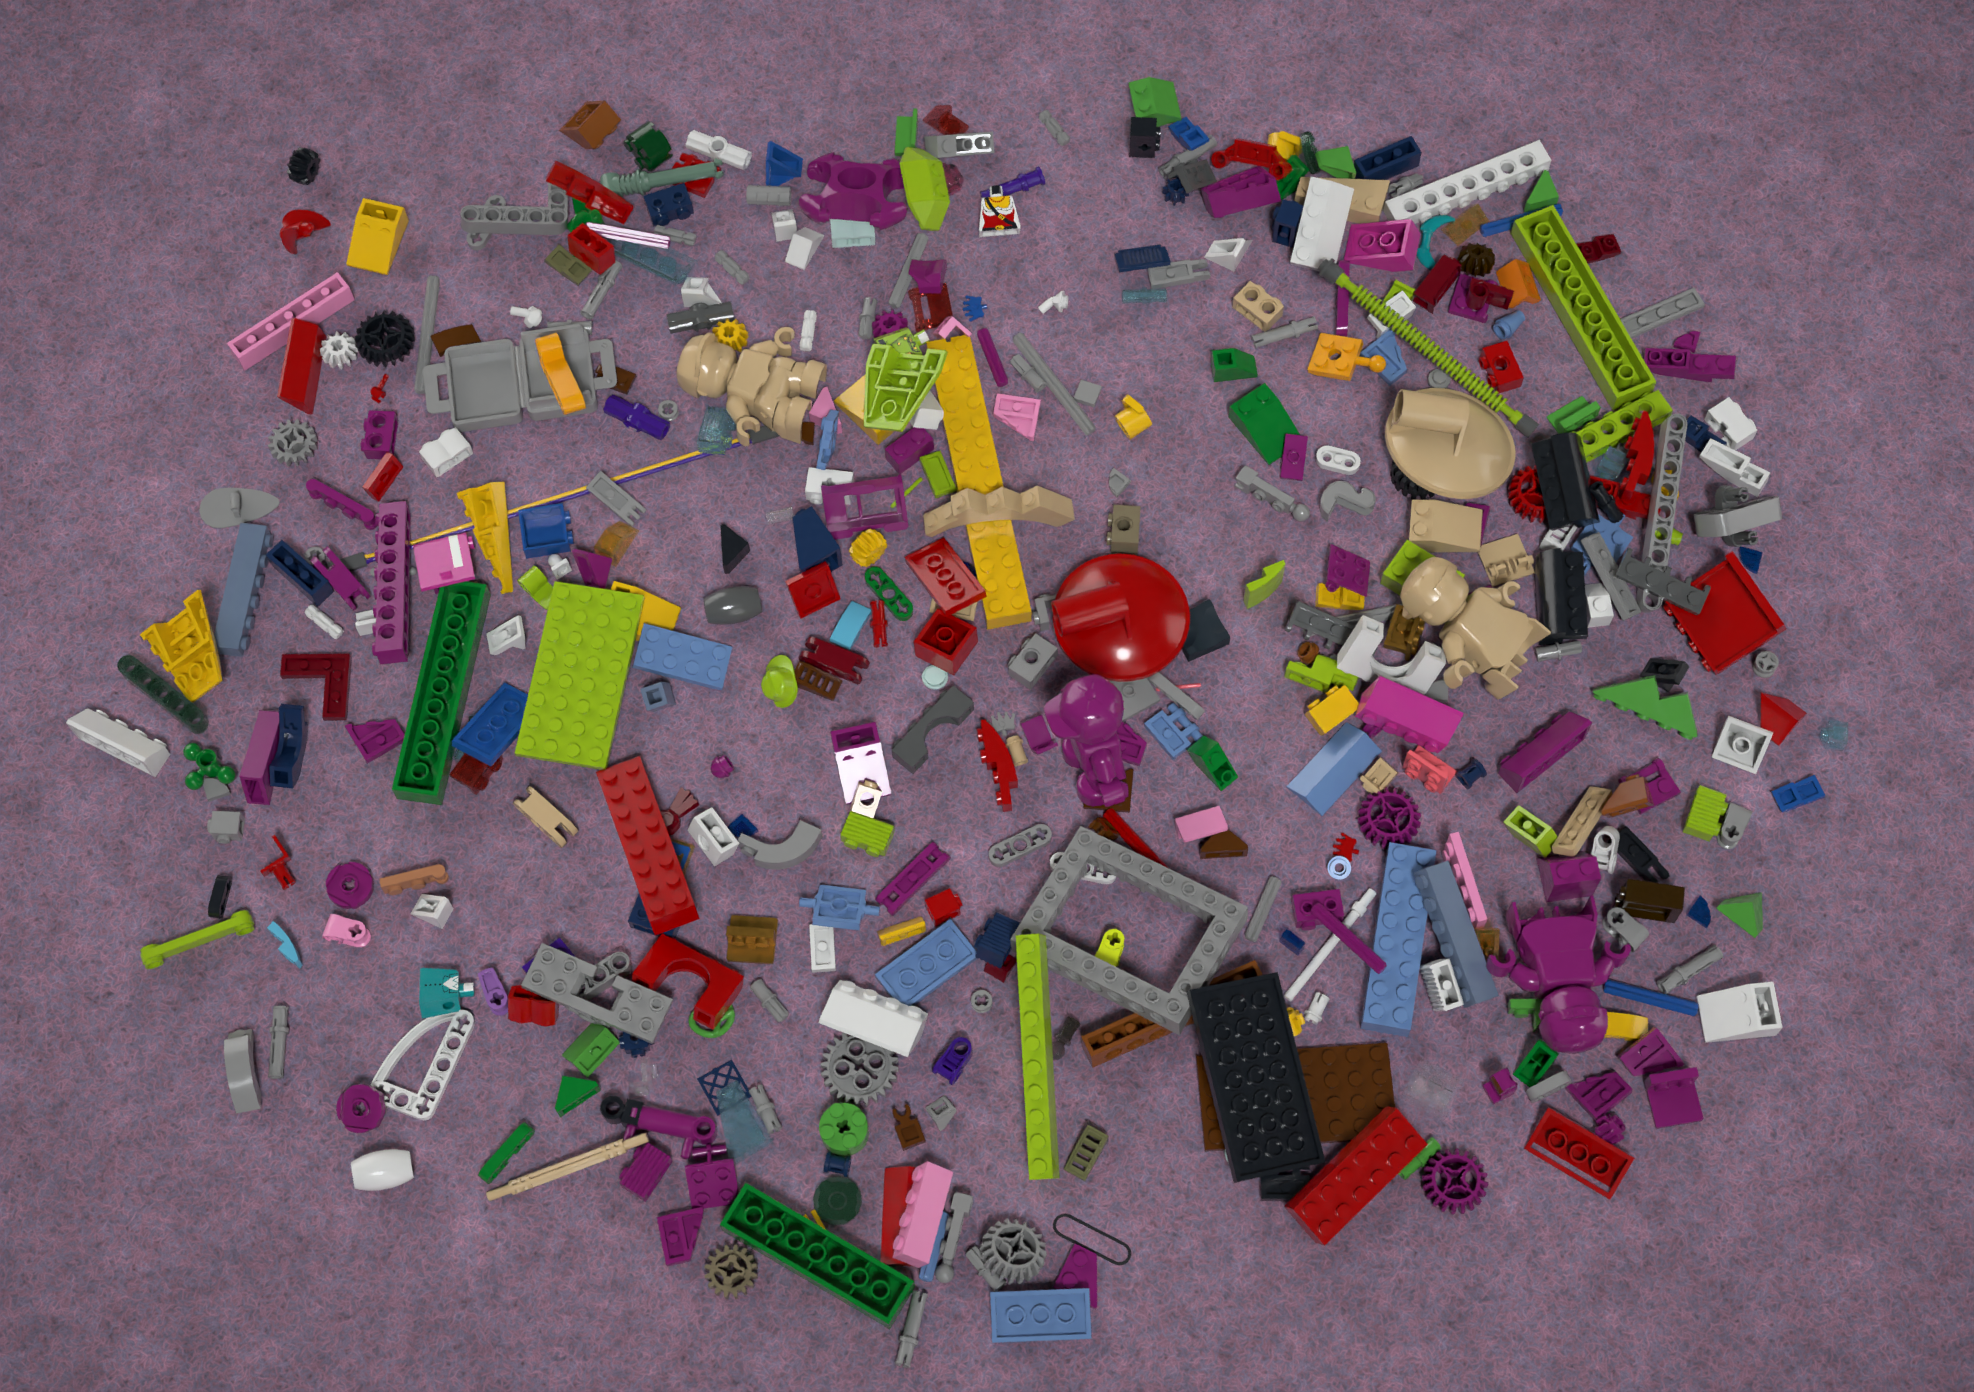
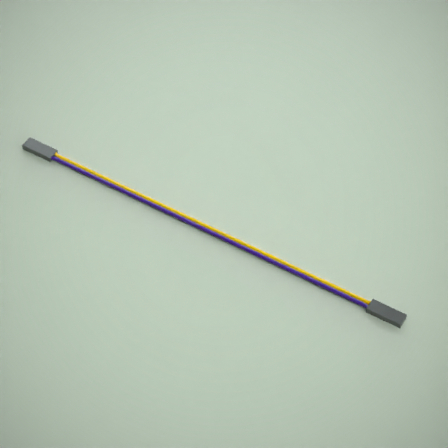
M766 426L760 427L758 432L754 430L748 431L749 443L752 444L779 437L775 431L772 432ZM736 438L610 479L618 485L742 445ZM587 486L507 510V519L519 516L518 510L558 504L589 494L590 492L586 489ZM469 522L410 541V550L413 549L414 544L469 532L475 527L473 522ZM361 552L342 558L340 561L351 572L367 567L370 562L376 561L375 552L368 555ZM332 562L326 563V564H325V565H326V569H328L330 566H332L333 563H332Z

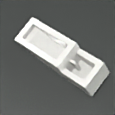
M1711 438L1700 454V458L1720 476L1740 488L1746 487L1748 492L1756 497L1759 496L1769 479L1770 472L1750 463V457Z

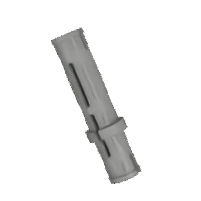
M1208 135V143L1193 151L1187 149L1181 154L1174 155L1171 161L1159 167L1160 175L1167 179V175L1174 171L1173 167L1183 162L1186 164L1217 146L1215 138H1212V135Z
M615 260V263L599 275L596 287L580 311L584 318L593 319L608 290L615 284L614 280L622 269L620 262Z
M1314 316L1298 322L1294 320L1288 325L1251 335V340L1256 341L1253 342L1256 349L1293 336L1298 338L1300 334L1318 330V325L1313 324L1317 323Z
M1713 945L1685 965L1674 968L1672 973L1657 981L1659 990L1663 994H1668L1677 986L1687 984L1691 977L1722 959V951L1719 947Z
M286 1006L273 1007L272 1027L269 1029L271 1045L268 1078L270 1079L284 1078L286 1035L289 1034V1028H287L289 1007Z
M919 1291L912 1292L903 1335L899 1337L898 1341L900 1347L895 1365L901 1366L903 1364L904 1368L911 1367L914 1347L918 1346L919 1341L916 1339L928 1298L926 1293H922L918 1302Z

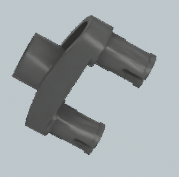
M1730 485L1720 486L1715 493V506L1711 510H1723L1736 506L1737 501L1746 502L1749 499V494H1743L1742 492H1748V489L1746 487L1734 488ZM1742 531L1722 536L1725 543L1730 547L1756 545L1758 542V537H1751L1757 535L1756 531Z

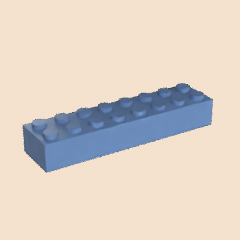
M1389 843L1372 951L1387 966L1380 974H1377L1369 967L1360 1029L1403 1037L1409 1036L1428 913L1424 907L1421 892L1416 885L1414 873L1435 864L1436 850Z

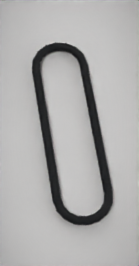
M1066 1213L1060 1214L1054 1219L1053 1229L1060 1237L1097 1254V1256L1115 1265H1124L1130 1260V1247L1119 1239ZM1068 1217L1123 1245L1128 1250V1257L1123 1262H1117L1067 1237L1057 1230L1056 1223L1058 1219Z

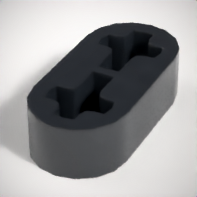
M217 875L208 905L209 917L223 918L232 886L231 876Z

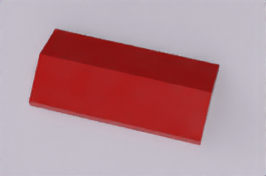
M292 318L277 397L306 414H313L323 360L320 348L323 347L321 343L326 341L327 336L319 325Z
M1550 1107L1547 1108L1524 1148L1609 1200L1635 1157ZM1533 1142L1611 1188L1610 1191H1605L1531 1147Z
M916 1167L885 1168L880 1261L888 1266H912L893 1258L895 1251L893 1243L901 1229L899 1222L902 1214L906 1211V1196L912 1189L914 1182L912 1174Z

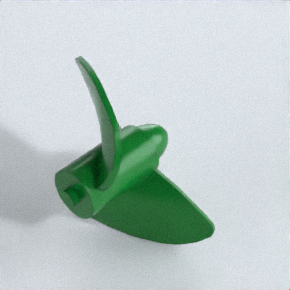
M572 198L575 216L567 224V229L570 233L582 223L586 225V222L605 225L598 210L585 208L584 202Z

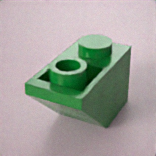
M1235 348L1212 350L1211 368L1214 382L1258 377L1255 356Z
M1203 736L1187 749L1195 765L1220 791H1223L1238 778L1218 742Z

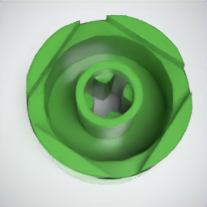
M834 1103L823 1113L820 1119L819 1132L822 1142L832 1154L841 1157L850 1156L861 1151L866 1145L869 1137L868 1123L865 1114L857 1106L849 1103ZM845 1126H848L849 1131H844L841 1134L839 1128L843 1129Z

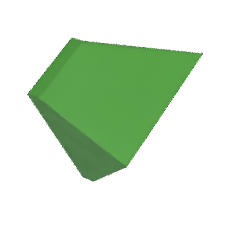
M1348 146L1322 150L1315 154L1320 169L1336 178L1355 179L1356 171Z
M1762 892L1725 899L1716 908L1754 938L1763 930Z

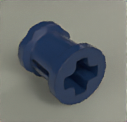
M1475 759L1463 771L1456 772V778L1466 789H1470L1472 784L1480 777L1484 778L1487 776L1484 766Z
M827 1152L823 1172L826 1174L834 1172L848 1177L852 1157H841L832 1155V1152Z

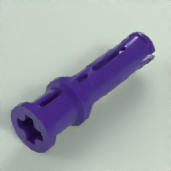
M1038 166L1034 171L1026 174L1020 173L1017 178L1002 183L999 186H1002L1003 196H1008L1021 190L1027 192L1029 188L1039 184L1045 185L1046 182ZM990 189L981 191V198L990 197Z

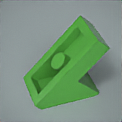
M1510 999L1507 1004L1508 1014H1514L1516 1018H1525L1532 1014L1533 1032H1535L1541 1023L1539 1012L1543 999Z

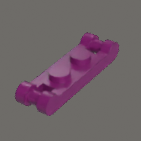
M310 479L306 482V488L312 499H323V502L331 509L337 507L342 510V513L347 518L353 520L355 517L362 521L368 530H373L377 527L374 513L368 508L316 479Z
M935 842L930 843L876 897L875 901L880 905L883 904L888 909L887 912L894 916L951 857L946 852L942 853ZM933 856L936 861L932 863L928 858ZM893 893L898 896L895 901L889 898Z

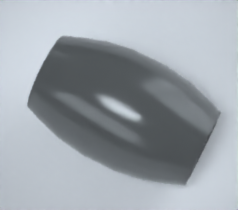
M738 586L725 588L703 598L707 622L710 624L731 625L741 623L762 613L758 589L754 587Z

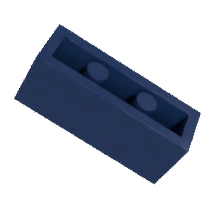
M1412 136L1355 159V179L1387 180L1418 167L1422 152Z
M283 540L278 542L266 554L270 564L317 607L334 592L329 581Z

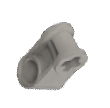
M1730 802L1717 836L1718 844L1724 849H1732L1737 845L1753 812Z
M1612 908L1602 920V926L1605 931L1614 937L1620 945L1630 944L1631 953L1635 952L1649 936L1648 930L1621 908ZM1614 918L1619 920L1616 924L1612 922Z

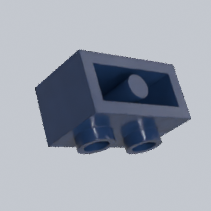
M684 183L643 196L653 227L657 225L666 226L670 221L676 219L684 220L690 217L691 214H694L692 202Z
M1283 199L1281 206H1276L1273 214L1274 221L1271 230H1273L1272 242L1293 248L1304 205H1300L1296 201Z

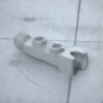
M1244 466L1235 478L1237 483L1234 487L1246 494L1252 492L1257 500H1265L1271 503L1276 511L1280 513L1284 511L1287 514L1292 512L1294 519L1300 522L1309 518L1310 510L1306 505L1294 504V498L1260 479L1258 472L1248 466Z
M955 1192L953 1196L951 1213L954 1215L953 1217H948L945 1231L949 1232L947 1241L942 1240L939 1255H943V1262L935 1270V1277L941 1283H948L954 1277V1269L951 1266L953 1265L964 1218H969L973 1205V1196Z

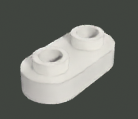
M1323 446L1317 451L1316 463L1322 469L1345 475L1355 474L1359 470L1361 461L1355 452L1332 446ZM1327 456L1330 457L1331 460L1326 462L1323 460V458ZM1351 462L1353 466L1347 467L1345 463Z

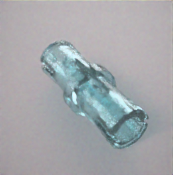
M1142 287L1139 290L1124 289L1122 290L1123 304L1142 303V305H1147L1150 302L1165 303L1167 302L1166 288L1147 289V287Z

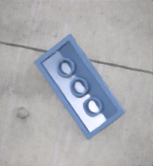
M1346 722L1287 785V788L1323 816L1382 751L1365 732Z

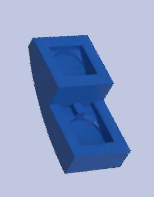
M1187 116L1181 121L1169 125V131L1174 138L1190 151L1209 142V138L1198 125L1194 126Z
M1815 775L1795 784L1792 782L1771 791L1782 813L1825 798V793Z

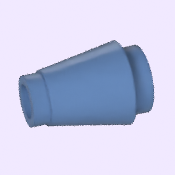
M1517 310L1496 320L1493 326L1494 333L1500 339L1510 338L1525 321V315Z

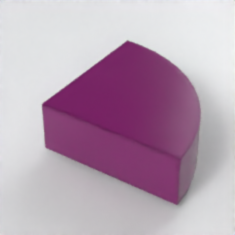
M1690 331L1679 336L1673 347L1690 349L1692 353H1695L1701 332Z

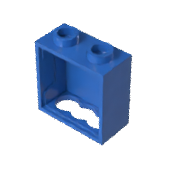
M563 503L518 510L523 551L526 559L571 552L570 544H574L572 530L568 531L567 524H571V516L569 510L565 511Z

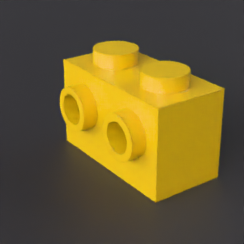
M1337 685L1325 693L1328 697L1323 701L1316 699L1307 706L1309 711L1304 715L1320 736L1357 711L1359 703L1346 685L1340 688Z

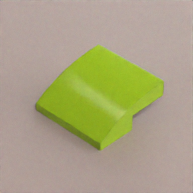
M1284 560L1263 568L1260 579L1246 584L1243 602L1247 609L1268 598L1283 581L1286 564Z

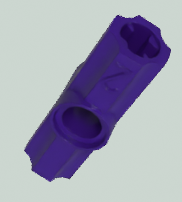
M615 395L608 397L603 408L604 413L622 421L626 427L629 428L630 426L636 429V432L642 431L659 440L664 439L671 426L670 422L652 414L642 404H631Z

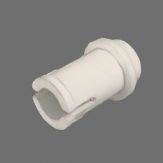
M1316 992L1309 1009L1304 1012V1019L1307 1021L1312 1020V1023L1315 1025L1318 1024V1021L1321 1022V1015L1330 1000L1329 997L1324 994L1320 996V993Z

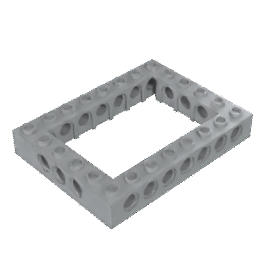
M1080 826L1010 941L1012 951L1017 953L1016 935H1046L1049 970L1180 1035L1192 1015L1186 991L1209 986L1248 919V907ZM1087 863L1099 868L1101 872L1106 871L1118 877L1123 883L1126 881L1140 888V891L1143 893L1146 891L1161 898V901L1164 903L1167 901L1181 908L1184 913L1189 912L1202 918L1203 922L1211 923L1170 993L1050 934L1051 927L1056 918L1063 913L1064 905L1069 897H1073L1075 894L1074 889L1080 879L1086 876Z

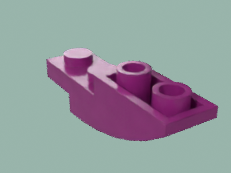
M1645 348L1644 361L1652 373L1712 383V379H1735V355L1691 354L1690 349Z

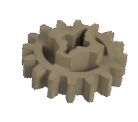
M736 1244L733 1250H730L728 1245L724 1246L723 1252L715 1249L717 1256L709 1255L708 1258L711 1265L708 1264L704 1267L705 1270L710 1272L704 1275L705 1279L712 1280L708 1287L710 1289L716 1287L715 1294L719 1296L723 1292L725 1299H728L730 1294H733L734 1298L738 1299L739 1292L747 1295L745 1288L747 1286L754 1288L751 1279H758V1275L753 1272L758 1269V1266L754 1263L751 1264L755 1259L754 1256H746L747 1249L744 1248L740 1252ZM728 1257V1259L725 1262H723L722 1264L719 1263L721 1260ZM739 1258L746 1263L747 1269L740 1267ZM734 1267L737 1273H732L731 1277H729L726 1270ZM715 1275L723 1277V1286L718 1283ZM739 1280H744L740 1285L734 1287V1284Z

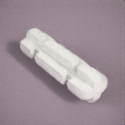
M806 310L804 313L802 338L800 340V350L802 351L812 350L817 317L815 311Z
M310 605L305 610L306 616L314 620L319 627L329 633L334 639H338L343 634V629L322 611H319L316 606Z

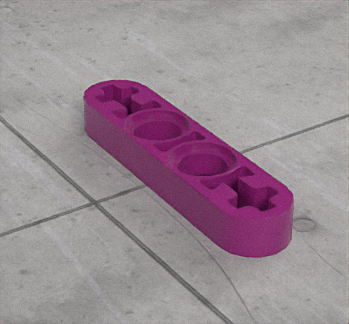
M1338 260V266L1345 270L1343 273L1349 277L1350 261ZM1337 285L1335 335L1347 337L1349 291L1345 287L1341 288Z

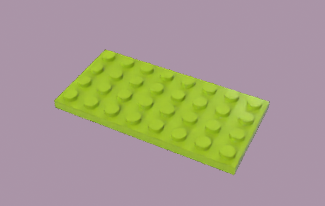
M554 581L515 749L516 756L599 770L607 768L644 604V595Z

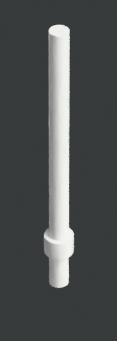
M1369 888L1359 902L1356 901L1350 908L1351 912L1342 922L1348 929L1358 917L1361 918L1367 911L1366 907L1376 896V892ZM1331 935L1284 994L1287 1000L1290 1002L1337 945L1340 939L1336 935Z

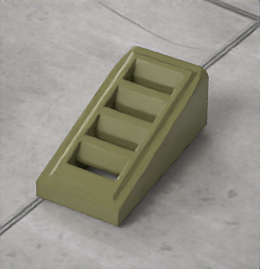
M1087 1125L1064 1170L1085 1181L1108 1142L1109 1136ZM1090 1135L1093 1138L1099 1140V1145L1087 1139L1088 1136ZM1085 1144L1094 1149L1095 1152L1092 1153L1084 1149L1082 1146ZM1078 1153L1091 1159L1090 1162L1078 1157ZM1075 1161L1086 1167L1085 1171L1073 1166V1162Z

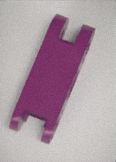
M327 546L322 551L333 563L332 566L326 569L316 556L310 561L354 611L357 608L352 600L360 594L363 597L365 596L367 600L371 596Z

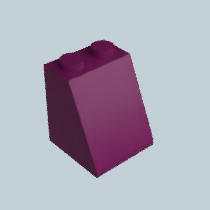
M1579 851L1575 857L1558 854L1547 856L1546 858H1536L1546 902L1592 896L1601 880L1597 857L1587 852Z

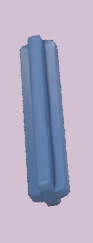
M944 1211L941 1216L929 1264L920 1268L918 1277L925 1282H931L934 1277L949 1214Z

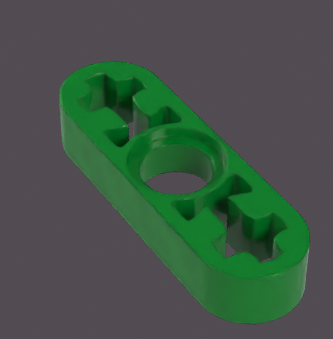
M869 568L865 572L866 585L879 600L885 602L884 605L896 619L900 621L909 620L913 615V605L881 568ZM872 574L875 576L879 575V581L882 584L880 588L876 580L870 581ZM890 589L896 594L892 599H886L883 597V592ZM898 599H899V604H900L903 608L908 607L906 614H905L904 612L898 613V612H899V607H898V605L896 604V602L898 601Z
M526 1122L522 1123L481 1168L478 1176L487 1184H490L507 1166L510 1157L513 1154L516 1155L534 1135L535 1130Z

